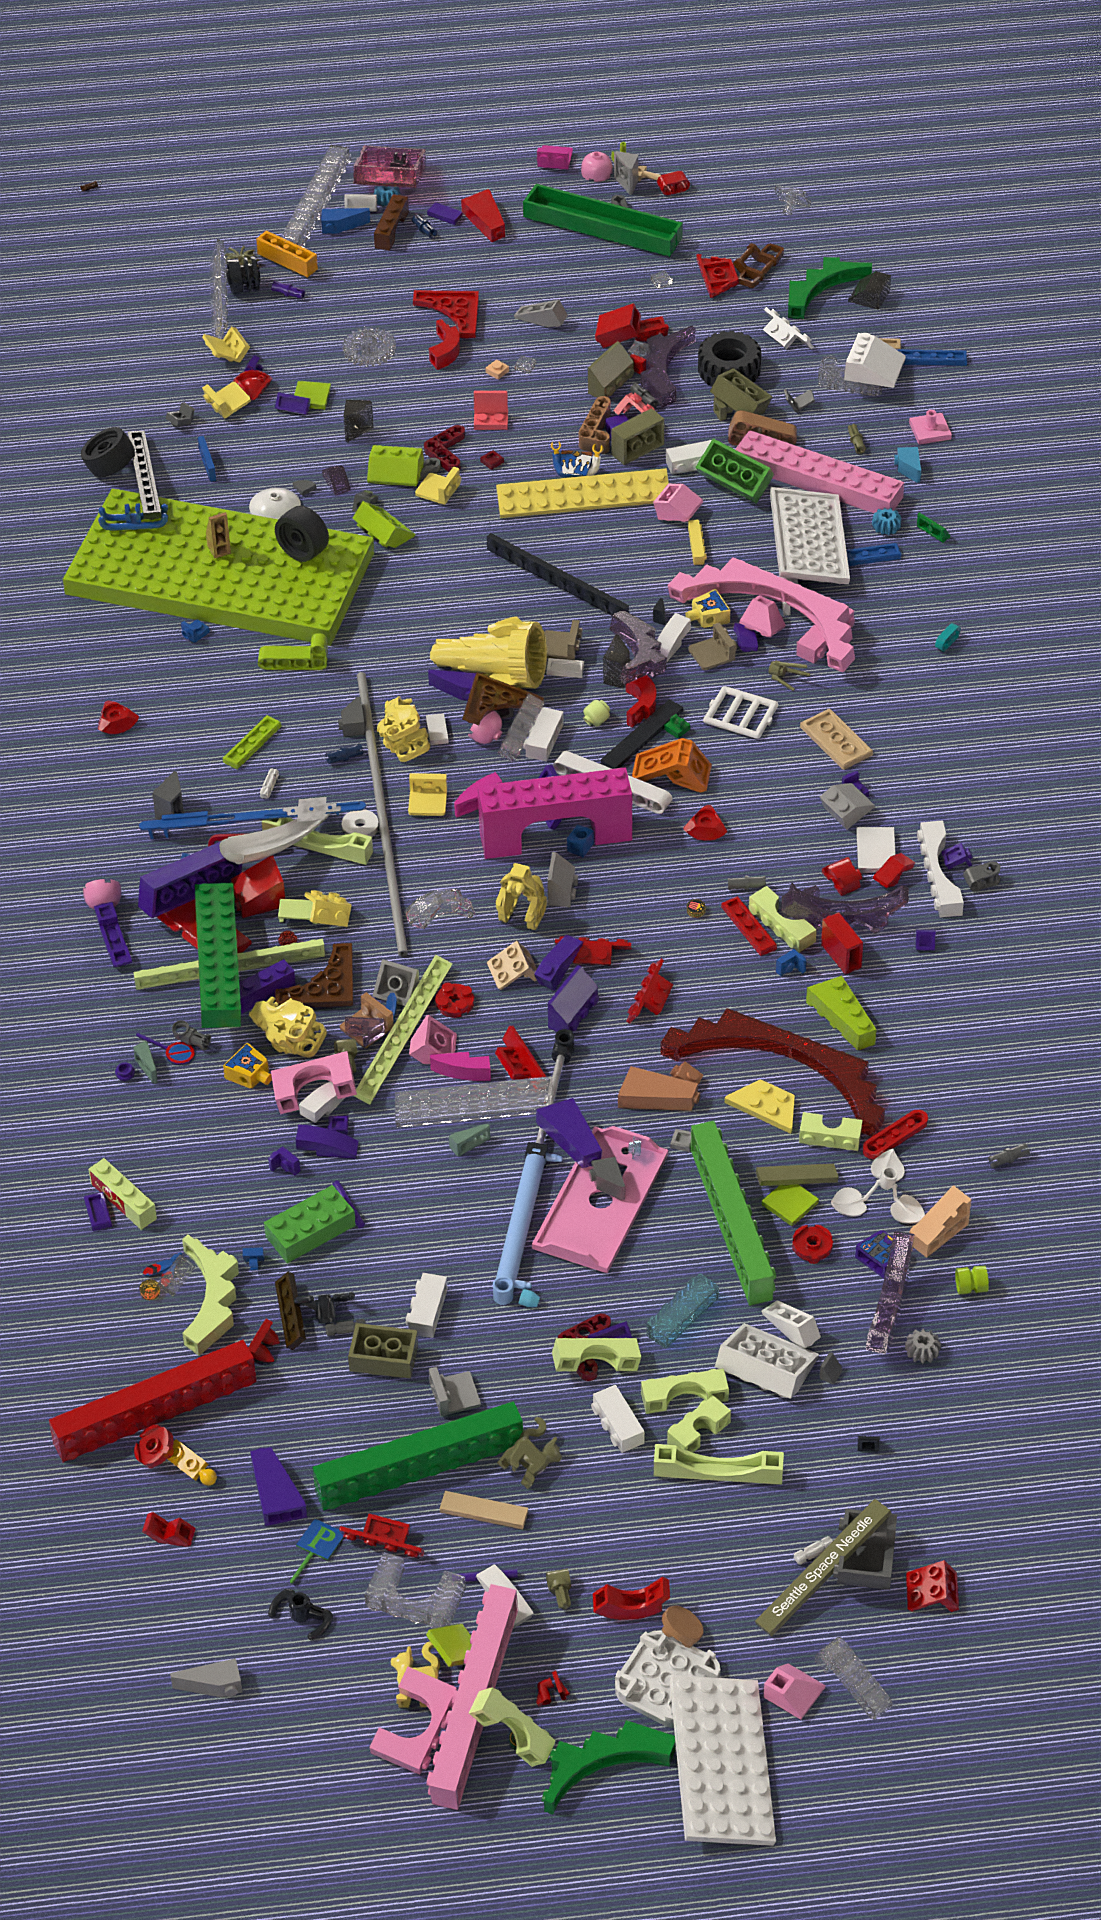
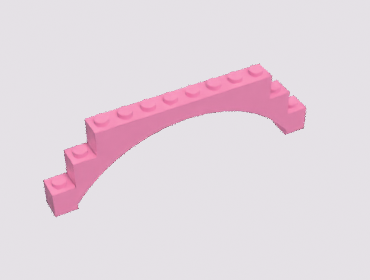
M733 557L721 571L715 567L705 565L694 578L679 572L668 584L670 598L681 603L697 598L714 589L719 594L744 593L760 595L780 602L784 601L787 605L807 616L822 633L829 649L826 654L829 667L844 672L855 660L854 647L849 644L853 639L851 626L846 624L850 619L849 607L847 605L804 588L799 584L792 583L785 578L778 577L771 572L759 569L757 566H752Z

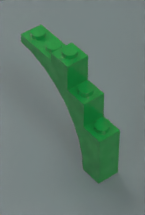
M824 257L823 269H807L806 281L790 280L788 318L804 319L805 312L811 301L830 287L850 281L871 280L872 263L840 262V257Z
M626 1720L623 1728L620 1727L618 1729L616 1738L592 1731L590 1738L585 1739L583 1748L559 1741L557 1748L552 1749L549 1761L552 1762V1774L550 1777L551 1785L549 1789L544 1790L541 1801L544 1802V1812L553 1815L561 1799L574 1785L584 1777L600 1769L630 1762L655 1763L670 1767L676 1752L675 1736Z

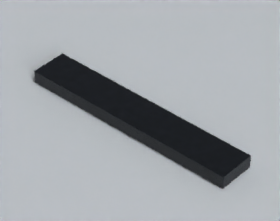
M670 699L666 701L601 759V764L611 769L620 768L659 734L673 715L677 714L679 716L683 712V707Z

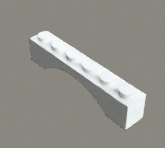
M943 820L921 822L920 830L917 831L918 842L921 841L922 843L920 845L921 855H925L924 867L928 869V882L932 883L931 895L935 896V910H938L940 918L962 916L964 902L961 890L945 877L938 863V857L944 849L946 842Z

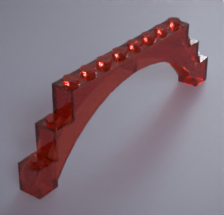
M726 1008L717 1024L699 1017L689 1033L670 1027L661 1041L660 1055L677 1062L680 1058L694 1053L724 1048L762 1050L791 1058L818 1072L842 1094L854 1113L855 1119L862 1120V1133L874 1136L884 1122L885 1108L872 1104L876 1099L877 1085L870 1081H865L868 1075V1061L741 1014L738 1011Z

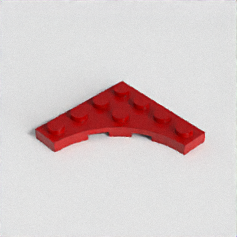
M414 290L413 306L428 307L444 313L456 324L460 338H476L479 291Z

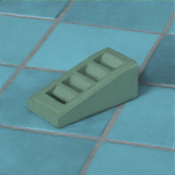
M144 1041L134 1046V1058L150 1081L155 1084L157 1083L156 1067L147 1041Z
M487 1123L449 1135L450 1149L459 1157L491 1138L490 1125Z

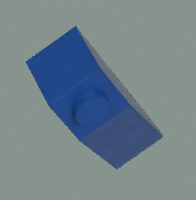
M370 208L322 209V234L340 233L370 223Z

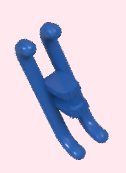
M137 503L135 506L136 513L130 512L129 504H125V514H107L103 507H100L98 510L100 526L109 531L161 528L168 522L167 504L161 506V520L154 522H142V520L147 519L143 518L140 503ZM106 521H126V523L109 524Z

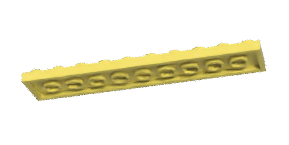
M667 468L498 484L496 485L500 518L653 504L669 481Z

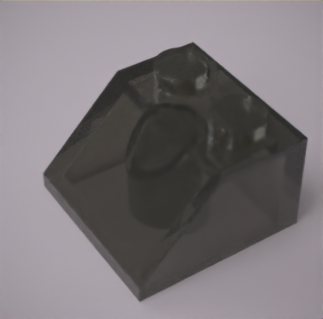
M875 271L861 279L850 295L848 302L879 310L890 292L891 275Z
M616 634L603 657V684L624 689L626 678L632 674L630 672L632 659H630L629 649L621 637Z

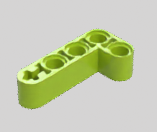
M321 633L314 634L311 637L310 646H263L259 649L258 666L264 670H323L327 667L328 660L327 637Z

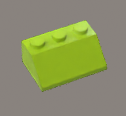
M373 445L368 461L367 483L417 486L424 464L422 448Z
M362 501L352 518L357 522L359 528L369 531L367 534L374 539H379L378 543L386 548L388 546L396 548L416 535L385 509Z

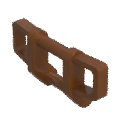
M750 243L740 258L733 262L734 267L741 273L738 277L739 284L755 288L765 278L766 273L777 265L784 255V248L768 243L760 251L756 244ZM774 251L778 254L776 256L767 254V252ZM750 255L756 261L766 264L761 271L746 265L745 261ZM747 277V278L753 279V281H750V280H747V279H744V278Z

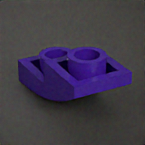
M734 623L733 630L737 635L736 643L739 648L744 652L758 651L755 631L745 628V625Z

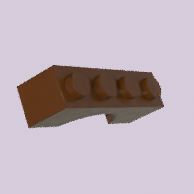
M392 195L374 232L376 249L391 250L395 242L398 222H404L409 213L407 196Z

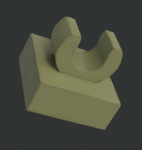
M713 398L714 413L720 421L726 420L727 413H731L733 410L722 400Z

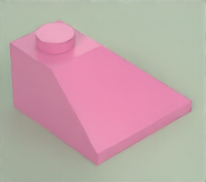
M427 1015L411 1039L409 1055L423 1064H430V1055L455 1053L457 1033L430 1015Z

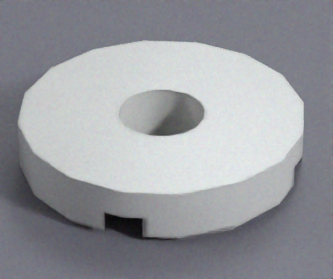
M368 810L349 812L342 819V830L345 832V835L356 832L373 837L379 828L377 816Z

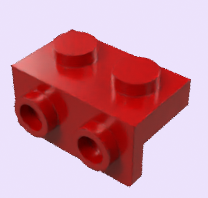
M662 316L641 320L638 336L634 337L635 341L646 342L650 339L663 338L668 335L669 326L665 324Z

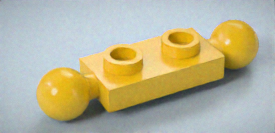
M175 1439L173 1444L174 1454L167 1460L196 1481L200 1476L202 1484L206 1486L213 1485L217 1480L216 1472L212 1469H206L209 1465L206 1461Z

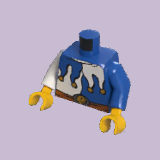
M552 442L551 448L554 450L552 454L553 467L558 476L563 478L595 475L599 470L600 453L603 452L604 447L601 445L599 452L596 451V444H594L592 447L593 452L561 450V453H559L561 443L559 442V448L554 449Z

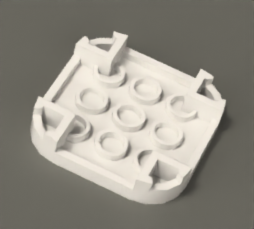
M662 1630L650 1633L645 1632L640 1636L639 1644L621 1671L618 1670L616 1673V1696L625 1706L664 1726L674 1728L669 1680L671 1675L720 1678V1664L716 1659V1654L711 1650H708L706 1653L694 1646L687 1648L675 1638L664 1635Z

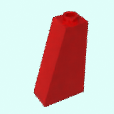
M489 189L461 199L463 214L491 242L505 237V223Z

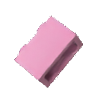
M668 483L653 503L658 520L686 522L690 520L701 506L703 499L684 484Z

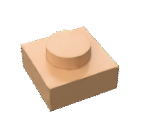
M497 359L486 367V373L498 380L509 372V366Z

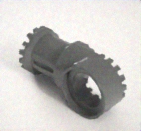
M183 1020L175 1022L172 1026L175 1039L188 1045L198 1046L203 1051L209 1048L208 1046H210L209 1043H211L212 1039L210 1034L205 1035L197 1032V1029L190 1027ZM180 1027L186 1028L184 1033L179 1034L176 1032Z

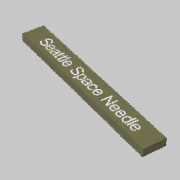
M874 1499L755 1620L756 1625L772 1637L834 1574V1564L839 1565L840 1556H844L845 1562L892 1514L890 1509Z

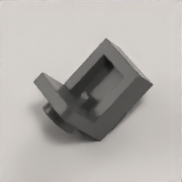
M183 402L180 405L179 411L168 412L165 419L170 421L175 427L190 425L195 409Z
M363 490V492L355 494L352 511L356 512L362 501L370 504L377 503L378 496L369 490Z

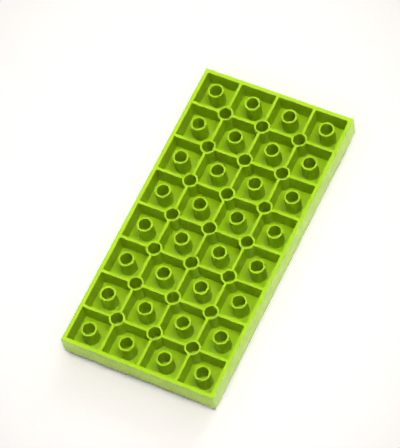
M114 488L111 489L102 506L107 514H125V504H129L131 513H136L135 506L137 503H140L141 513H143L139 493ZM158 497L160 509L163 504L168 505V522L161 528L109 531L100 526L98 522L100 514L98 513L63 578L65 595L188 619H198L199 621L311 642V637L314 634L321 633L327 637L328 646H331L374 555V538L328 529L329 543L326 548L313 559L301 562L288 556L278 544L274 530L278 519ZM226 512L231 554L214 558L207 546L206 530L209 517ZM161 518L155 520H142V522L160 521ZM106 521L109 524L126 523V521Z

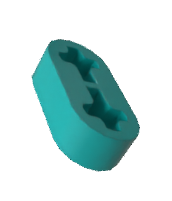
M951 623L938 636L935 647L942 651L947 650L959 637L961 627Z

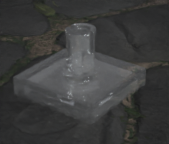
M780 185L775 186L774 191L779 201L786 202L782 212L784 215L789 214V216H792L795 204L810 207L811 200L806 191Z

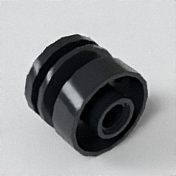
M250 256V264H248L247 257H244L243 265H240L238 258L227 260L226 277L232 294L243 293V285L247 286L249 292L252 291L251 284H254L255 291L260 290V270L255 256Z

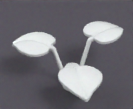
M894 1149L882 1153L873 1161L871 1172L879 1180L876 1181V1184L865 1197L862 1198L858 1190L847 1187L839 1190L831 1200V1205L839 1213L849 1217H857L862 1215L867 1209L864 1201L871 1196L878 1186H881L885 1190L893 1189L895 1203L891 1205L890 1211L895 1220L904 1224L918 1223L925 1216L922 1206L914 1197L909 1195H902L899 1199L897 1197V1184L895 1182L902 1179L905 1172L904 1166Z

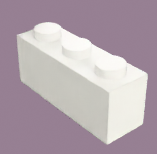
M711 440L666 449V463L671 474L675 475L697 470L695 467Z
M542 707L540 714H537L535 717L534 726L530 728L529 737L524 741L523 749H526V757L547 762L564 724L563 711Z
M423 1273L421 1281L418 1280L416 1283L415 1292L417 1294L416 1297H412L410 1306L412 1311L407 1313L406 1325L411 1330H417L418 1336L434 1337L448 1290L447 1277Z
M613 1385L594 1393L593 1403L591 1404L592 1410L595 1415H599L601 1418L603 1429L609 1431L613 1445L615 1447L618 1446L621 1453L644 1444V1430L617 1386Z

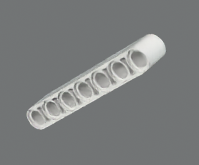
M568 751L562 752L553 764L555 771L560 775L611 769ZM628 775L632 790V804L654 813L662 814L673 799L671 794L664 789Z

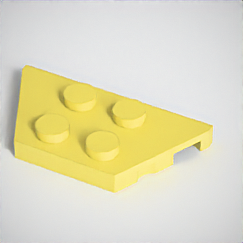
M760 1079L725 1097L724 1103L790 1134L792 1132L795 1095Z

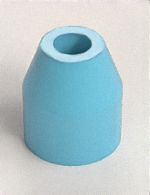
M523 1289L518 1304L526 1307H537L540 1297L533 1291Z

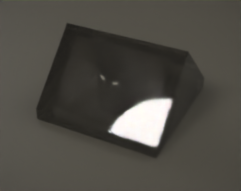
M346 400L343 417L345 441L348 443L373 429L374 425L371 401Z

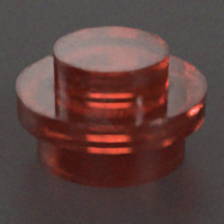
M283 931L278 938V943L280 946L297 943V936L292 931Z

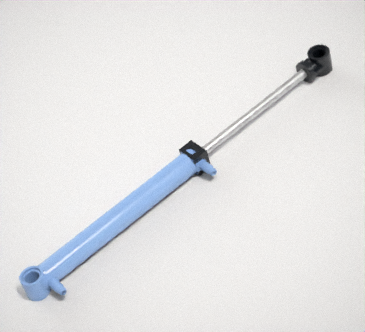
M561 1029L555 1034V1043L551 1056L556 1063L545 1106L554 1104L563 1064L571 1060L572 1053L574 1052V1034L568 1029ZM539 1128L536 1143L528 1142L526 1159L496 1279L493 1281V1299L500 1305L512 1302L514 1288L531 1289L532 1283L516 1280L543 1169L546 1168L547 1161L562 1162L563 1159L562 1156L548 1153V1144H544L546 1132Z

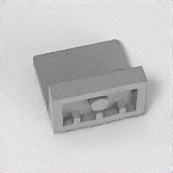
M437 1367L429 1368V1383L440 1416L481 1406L469 1371L444 1377L443 1374L439 1375Z

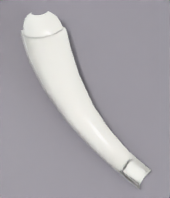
M297 819L268 830L228 837V839L220 842V852L224 858L236 864L261 860L299 842L315 830L324 820L297 822Z

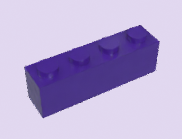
M285 959L239 982L241 1014L251 1010L256 1002H266L271 997H275V989L296 986L295 972Z

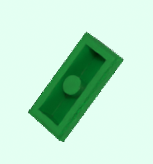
M920 512L918 513V528L942 543L950 538L951 535L946 528Z

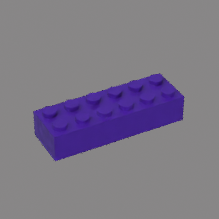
M220 842L141 876L138 907L151 918L157 917L194 900L195 884L231 883L232 878L242 873V864H236L224 858L220 852Z

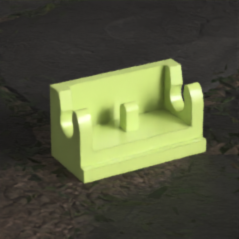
M280 899L279 922H284V919L310 920L313 902L311 900Z

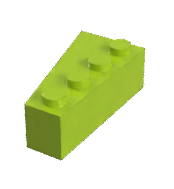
M843 976L807 987L806 1003L810 1007L813 1006L821 1017L824 1016L834 1029L837 1028L841 1032V1036L856 1050L875 1045L876 1028Z

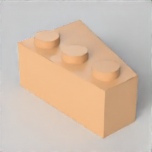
M953 1185L930 1211L911 1228L909 1244L926 1258L969 1224L971 1199Z

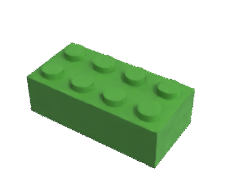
M715 439L711 440L695 467L700 475L756 504L774 476L770 467Z
M333 1185L264 1222L265 1237L286 1263L293 1261L356 1226L354 1210Z

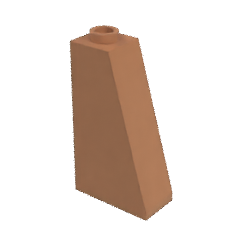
M630 1066L618 1094V1108L692 1111L694 1104H698L701 1093L698 1092L697 1083Z

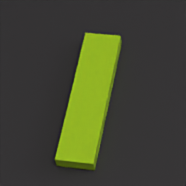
M266 715L223 757V763L238 770L282 727L281 722Z

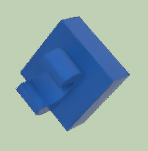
M263 1247L243 1248L244 1262H249L250 1271L258 1270V1261H264Z

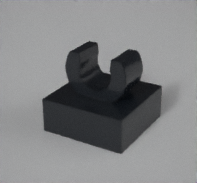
M398 152L393 155V160L390 162V169L406 170L409 167V159H406V153H403L402 159H400Z

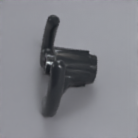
M353 1292L334 1294L333 1297L330 1294L318 1295L317 1300H314L312 1295L299 1296L294 1298V1303L297 1305L303 1304L314 1310L318 1324L335 1322L336 1307L340 1301L353 1300L355 1294Z
M288 1588L278 1593L269 1606L268 1616L270 1618L276 1616L280 1603L283 1600H288L290 1617L295 1622H306L309 1618L323 1620L316 1630L308 1633L307 1638L311 1641L325 1633L333 1619V1614L330 1610L315 1606L310 1602V1598L302 1592L295 1593L294 1590Z

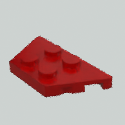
M696 254V260L710 298L738 285L739 279L731 259L715 256L707 259L702 258V254Z

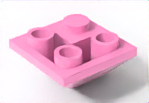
M760 595L752 599L739 622L745 625V628L756 630L765 637H771L785 628V622L776 603Z
M785 1664L777 1667L764 1683V1698L802 1720L826 1685L792 1665Z

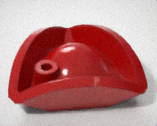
M248 370L234 378L233 382H236L251 400H255L266 390L273 378L259 370Z
M106 701L99 718L98 730L108 734L123 733L134 726L139 716L117 702Z
M711 805L702 807L683 827L684 831L690 836L704 841L718 839L728 832Z

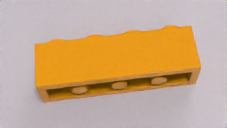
M265 231L256 238L258 255L307 278L318 270L316 253L269 231Z

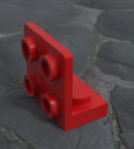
M945 1560L906 1573L908 1610L915 1611L937 1603L944 1605L950 1612L959 1610L957 1572Z

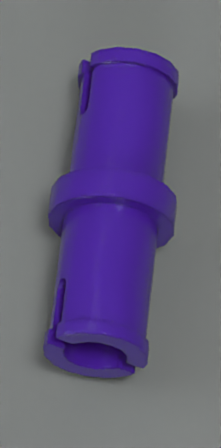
M277 281L272 283V291L283 293L287 297L293 296L303 299L305 296V289L293 287L289 283L283 284Z

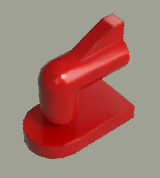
M555 1670L552 1674L563 1701L570 1693L560 1681L559 1675ZM550 1678L537 1684L538 1696L536 1703L538 1707L552 1702L548 1689L554 1687Z

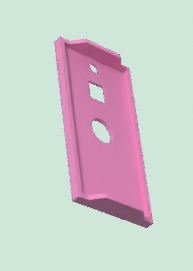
M594 1126L592 1133L602 1149L601 1159L615 1157L617 1164L627 1166L622 1176L625 1184V1200L611 1196L613 1201L610 1206L606 1208L592 1206L589 1202L590 1197L602 1191L596 1189L594 1181H590L589 1170L592 1169V1166L582 1168L575 1162L532 1243V1249L608 1274L668 1157V1150L659 1147L651 1138L615 1126L606 1129ZM624 1148H628L631 1150L630 1154L626 1155L623 1154L621 1150Z

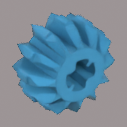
M384 182L375 186L373 195H377V205L384 207L388 205L393 194L400 195V190L397 184Z
M884 507L883 510L878 509L873 515L872 526L876 533L881 532V535L887 534L889 536L890 533L896 534V531L900 530L901 515L898 514L897 510L893 511L892 508L886 509Z

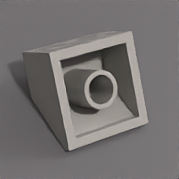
M852 783L833 785L819 796L824 808L846 830L875 808V805Z
M552 852L547 880L548 905L571 907L572 900L576 898L574 886H578V875H575V866L558 853Z

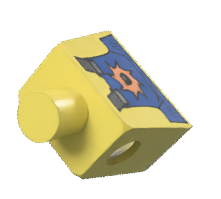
M716 589L693 599L692 610L685 613L687 618L691 619V621L697 620L703 628L712 627L713 624L719 622L721 625L730 623V609Z

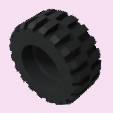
M721 331L718 334H712L711 337L708 336L700 344L698 349V373L701 379L706 384L711 385V387L718 375L733 368L753 383L760 376L761 348L751 336L744 335L742 332Z

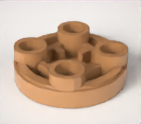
M670 1606L662 1615V1623L664 1625L662 1632L664 1635L675 1638L685 1647L691 1648L703 1636L704 1629L700 1620L688 1609L681 1606Z

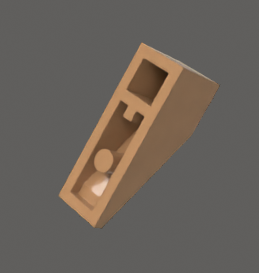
M226 512L209 517L206 530L207 546L214 558L231 554Z

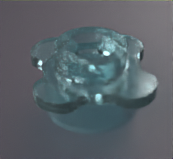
M633 1136V1142L629 1141L628 1153L632 1154V1159H634V1156H640L641 1140H635V1136Z

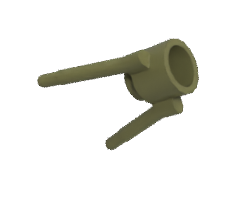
M777 660L772 661L768 671L772 675L771 679L778 681L792 691L795 688L779 677H784L786 672L810 676V673L787 668H807V665Z

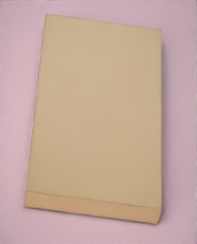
M830 708L800 723V728L843 770L873 756V750Z

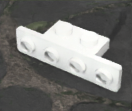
M767 307L764 309L772 320L763 331L785 349L796 338L810 349L814 347L810 343L811 339L806 334L801 335V331L794 325L791 327L787 319L784 317L782 319L779 318L780 315L774 309L771 311Z

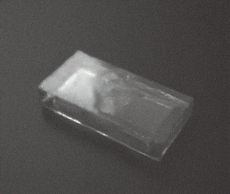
M179 1255L157 1285L174 1297L196 1266L182 1255Z

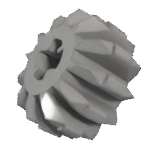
M923 1328L921 1332L914 1330L913 1334L908 1335L905 1349L908 1357H913L914 1362L920 1360L923 1365L926 1360L931 1363L933 1358L939 1356L941 1344L938 1335H933L932 1330L925 1332Z

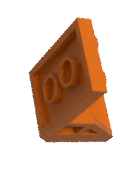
M681 738L636 754L632 777L646 782L666 774L673 784L701 793L707 791L712 764L692 740Z

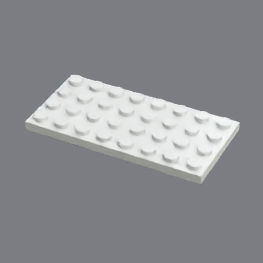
M771 487L770 499L779 577L849 584L850 574L839 495Z
M671 1675L669 1680L685 1841L774 1846L776 1836L758 1680Z

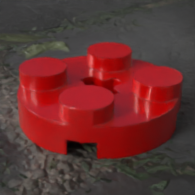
M444 983L436 994V1007L442 1015L450 1018L462 1017V1014L465 1012L468 1014L474 1007V995L471 987L462 984Z
M816 1224L815 1227L804 1225L795 1231L792 1250L801 1259L811 1264H816L828 1257L832 1252V1234L827 1228ZM809 1241H816V1245H810Z
M152 1425L140 1434L141 1440L134 1447L136 1459L152 1469L173 1456V1435L164 1427Z

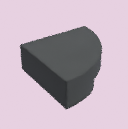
M298 480L292 482L293 488L302 496L317 489L316 484L312 481Z

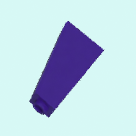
M574 1098L536 1110L537 1125L582 1168L592 1166V1161L601 1159L602 1149Z
M269 1447L250 1451L265 1526L307 1518L305 1501L273 1449Z

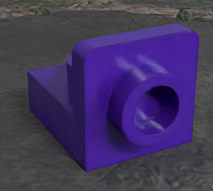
M858 771L842 777V784L852 783L861 793L869 797V790L860 782V773Z
M962 843L941 852L948 870L964 862L969 867L973 866L971 862L973 855L970 849L965 848Z
M283 1146L274 1151L268 1158L271 1171H275L280 1166L286 1172H291L294 1176L301 1171L299 1159Z

